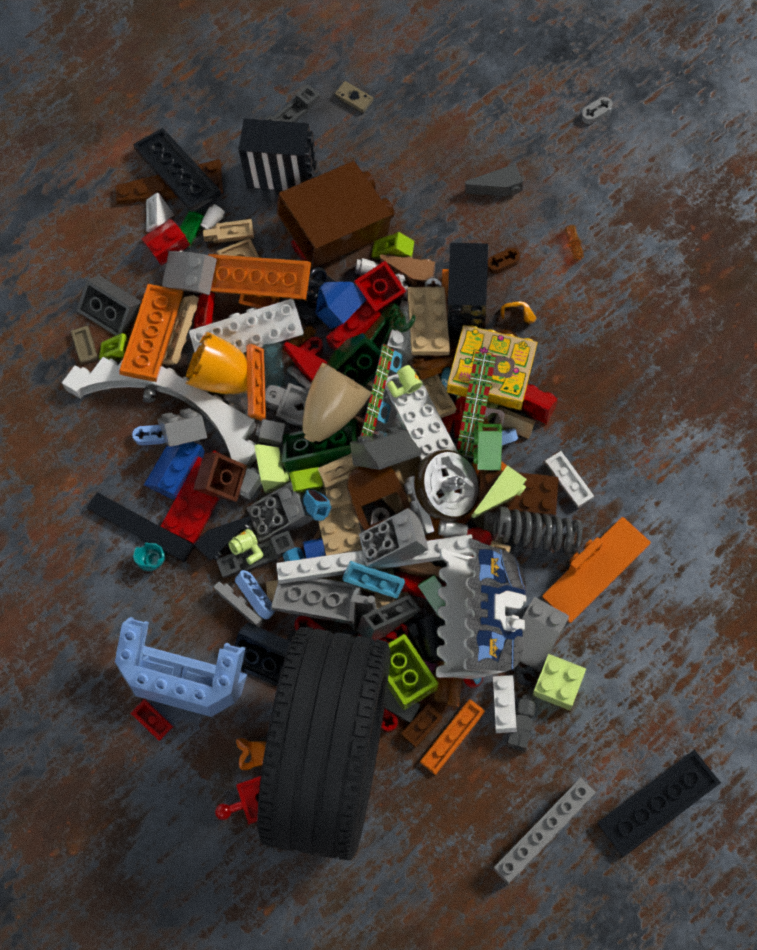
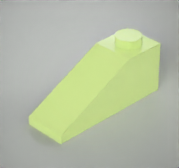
M507 465L471 517L476 518L513 499L516 494L520 496L526 488L523 484L527 479Z

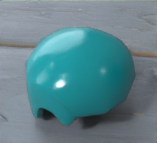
M146 542L144 546L135 548L133 559L142 570L154 571L163 564L165 554L162 547L158 544Z

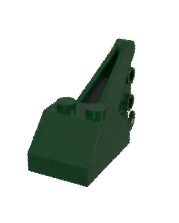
M394 302L390 303L365 334L362 333L347 339L333 353L327 365L365 387L376 376L383 344L385 345L391 329L401 333L408 331L415 322V315H412L411 320L406 323L403 311Z

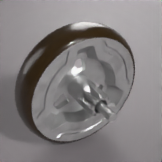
M437 450L428 454L419 463L414 477V489L419 504L428 515L440 521L452 522L464 518L475 507L478 500L479 481L474 467L462 454L452 450ZM443 468L445 469L446 477H442L441 469ZM460 489V494L454 491Z

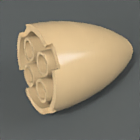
M322 362L309 388L305 402L303 433L306 435L304 438L312 443L315 441L320 442L338 432L360 411L372 392Z

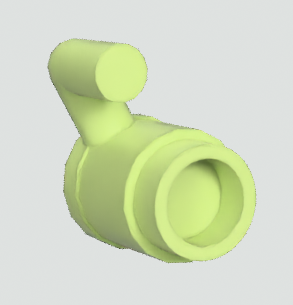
M410 365L402 367L397 372L399 380L403 385L402 387L397 389L393 381L386 384L395 398L405 393H413L423 386L422 381Z
M250 529L244 530L228 542L230 550L235 555L242 554L249 549L252 550L254 554L246 558L249 565L263 557V552L257 545V538Z

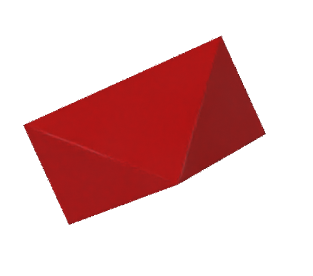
M395 571L394 576L405 580L401 592H408V595L426 599L418 584L427 578Z

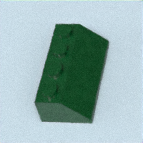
M350 420L338 432L320 442H310L304 438L306 434L303 431L284 434L282 463L290 477L289 473L316 467L320 468L351 454L350 442L356 441L360 437L357 420Z

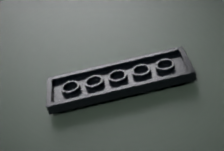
M164 128L133 144L136 152L190 212L195 211L221 195V190Z
M694 749L600 820L597 825L623 858L721 782Z

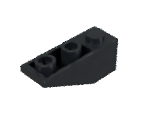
M247 516L207 530L192 546L207 561L212 559L216 561L223 554L221 550L224 546L227 545L229 547L228 542L239 531L242 533L250 526L248 522L251 518Z

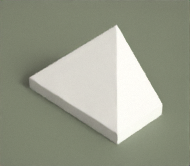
M159 193L146 200V232L150 233L174 216Z

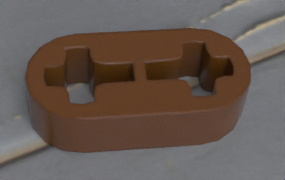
M508 248L492 255L488 259V271L492 274H498L516 266L520 260L519 251L515 248ZM509 255L515 256V259L512 260V258H509ZM492 262L498 264V267H496L495 265L492 266Z

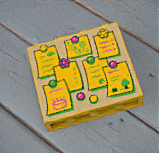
M463 325L446 393L467 397L475 351L508 357L515 361L513 375L510 378L492 376L487 402L521 410L538 342L530 338H518L512 334L497 333L491 329H480L474 325ZM501 361L498 364V370L501 373H507L510 370V364L507 361Z

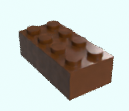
M502 470L479 471L478 500L475 510L502 474ZM517 472L527 479L523 484L526 488L520 496L516 494L513 499L500 506L508 508L510 512L513 509H517L520 513L528 511L530 515L536 512L540 516L547 514L551 518L554 517L557 509L559 477ZM496 507V508H494V509H492V510H490V511H488V512L496 513V510H497L498 507Z

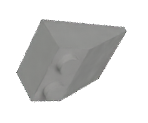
M169 251L162 287L210 295L217 259L205 254Z
M534 597L521 619L525 620V629L522 630L523 655L520 662L540 672L548 654L551 653L568 623L569 615Z

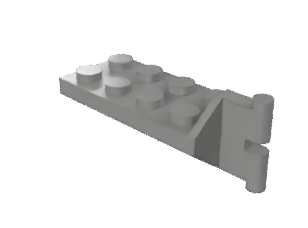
M321 578L279 584L278 581L271 606L273 611L352 625L357 615L362 616L377 609L374 596H361L362 587Z

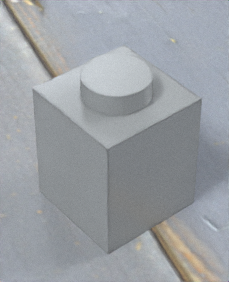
M263 419L262 425L258 424L256 436H259L258 442L281 446L285 424Z

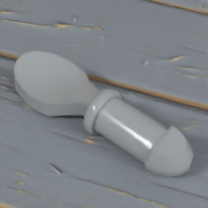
M294 366L288 367L287 371L297 379L298 383H301L309 390L312 383L301 374L298 368Z

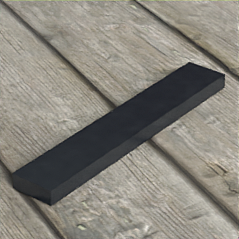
M98 492L87 506L89 511L147 543L158 544L164 552L184 563L194 549L190 542Z

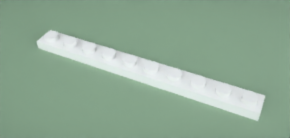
M472 534L426 541L428 550L412 559L370 568L377 570L442 560L439 554L441 548L458 554L472 556L474 553L466 545V540L472 538ZM363 550L276 563L279 584L344 575L350 561L366 566Z

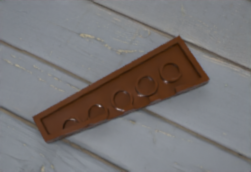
M221 159L198 164L200 169L221 190V194L224 193ZM158 175L116 185L117 204L145 202L156 193H159L163 199L178 198Z
M501 330L499 332L501 334H512L515 337H518L511 330ZM458 345L449 346V355L415 356L412 360H408L407 364L415 370L420 380H424L442 373L441 369L445 367L452 369Z

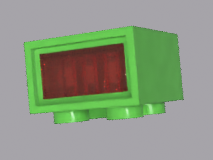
M478 424V429H474V445H478L477 448H474V464H477V470H501L502 426L501 424Z

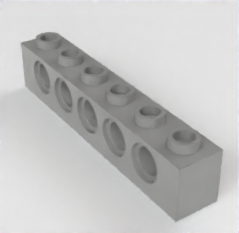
M580 778L504 856L493 870L509 885L592 799L596 792Z

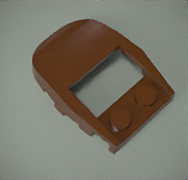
M359 466L349 474L346 482L348 497L350 498L353 514L356 516L363 531L388 518L368 525L361 506L397 492L404 510L408 508L411 510L405 488L391 466L380 470Z

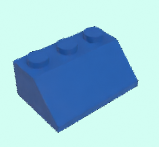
M193 441L171 447L167 445L144 486L175 501L198 456L203 458L205 453L203 447Z

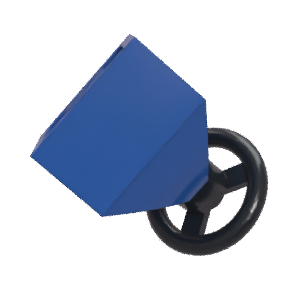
M315 267L310 270L309 280L316 274L314 279L308 283V290H312L314 294L307 296L305 301L311 302L317 299L315 314L329 329L344 324L366 301L362 292L353 282H327V273L322 267Z

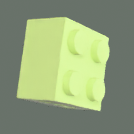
M548 654L533 696L571 711L586 668Z

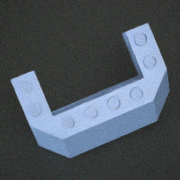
M129 617L122 623L115 663L135 696L210 717L235 704L241 696L248 675L241 672L245 652L244 647L238 648L225 643L223 649L219 650L217 664L214 665L144 646L149 625L147 621L142 622Z

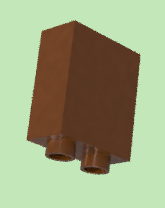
M352 161L279 192L277 215L306 259L311 262V267L315 268L387 236L391 218L394 217V209L389 199L386 197L381 199L375 191L376 185L369 171L362 172L356 162Z

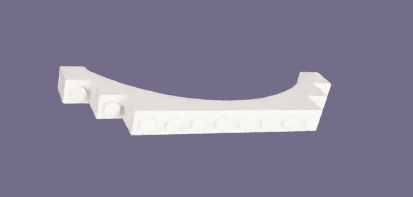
M102 357L92 372L84 367L80 369L74 366L62 382L66 391L80 399L86 394L105 389L147 387L188 403L207 418L219 432L229 450L231 459L247 465L239 494L250 500L261 485L259 471L251 467L257 459L254 447L256 444L248 440L256 428L254 418L249 417L248 413H241L233 404L228 405L224 403L222 398L215 394L212 396L208 391L185 384L186 380L189 379L187 377L181 378L173 369H166L161 366L157 382L120 375L119 370L122 361L118 364L111 358L108 360Z

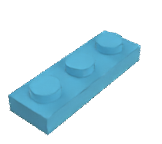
M352 561L349 562L342 577L344 582L398 599L405 583L403 578Z

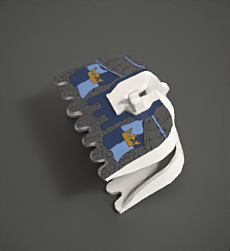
M472 538L466 540V545L474 553V557L458 554L445 548L440 549V558L447 563V567L439 570V576L447 585L446 587H441L438 591L440 598L446 602V606L438 609L439 617L445 620V626H440L437 630L438 636L445 641L444 646L437 648V655L444 660V665L438 666L436 669V676L438 678L479 679L514 669L521 661L523 655L522 630L525 629V620H521L519 616L515 615L505 616V610L521 609L526 603V581L519 562L511 553L486 545Z

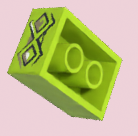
M405 634L389 643L390 667L387 685L403 711L436 691L438 687V682Z

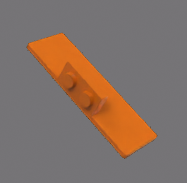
M621 517L601 538L597 537L594 541L590 539L583 547L585 550L580 554L576 553L570 559L569 570L543 594L542 598L550 606L569 615L568 623H572L651 542L624 517Z

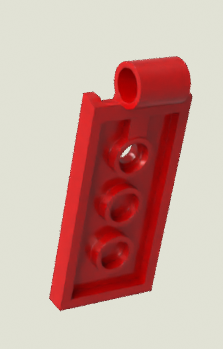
M199 456L160 526L191 543H194L200 537L220 498L209 496L193 489L202 462V458Z

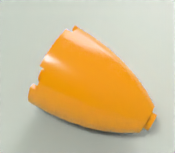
M205 332L200 339L202 345L198 346L191 358L186 377L189 380H186L185 384L213 393L247 394V356L226 340L210 332Z

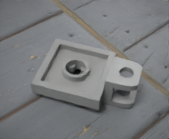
M291 383L288 384L286 391L284 388L270 385L265 393V406L277 411L276 419L303 428L304 409L298 411L295 405L303 403V407H305L309 390Z

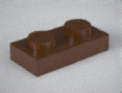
M428 704L405 728L401 736L413 747L417 748L443 720V717Z

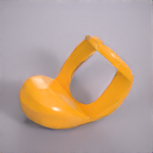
M525 302L506 303L500 309L501 317L504 319L505 307L522 306L524 322L530 325L536 321V316Z

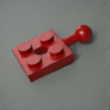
M261 776L237 784L236 787L241 801L231 805L219 804L215 809L216 817L220 820H226L230 817L231 813L244 809L248 824L256 823L258 814L256 797L259 794Z

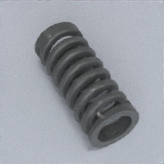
M501 506L496 510L492 528V539L495 542L502 537L503 543H508L511 524L515 518L512 538L514 545H518L520 541L522 524L525 519L526 526L523 534V546L527 547L530 544L532 525L535 521L534 548L540 546L544 523L546 524L543 538L544 550L550 548L554 525H556L553 540V550L555 552H558L561 548L565 526L566 535L563 552L575 555L580 548L583 532L581 520L575 519L571 522L566 517L561 520L558 516L551 518L547 514L540 516L536 512L530 515L528 511L520 513L517 509H513L510 512L508 508ZM577 529V539L576 543L574 544V537Z

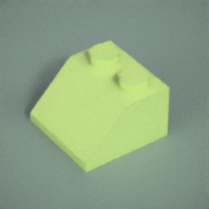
M254 445L264 492H274L286 485L287 482H290L288 472L284 471L282 454L279 447Z

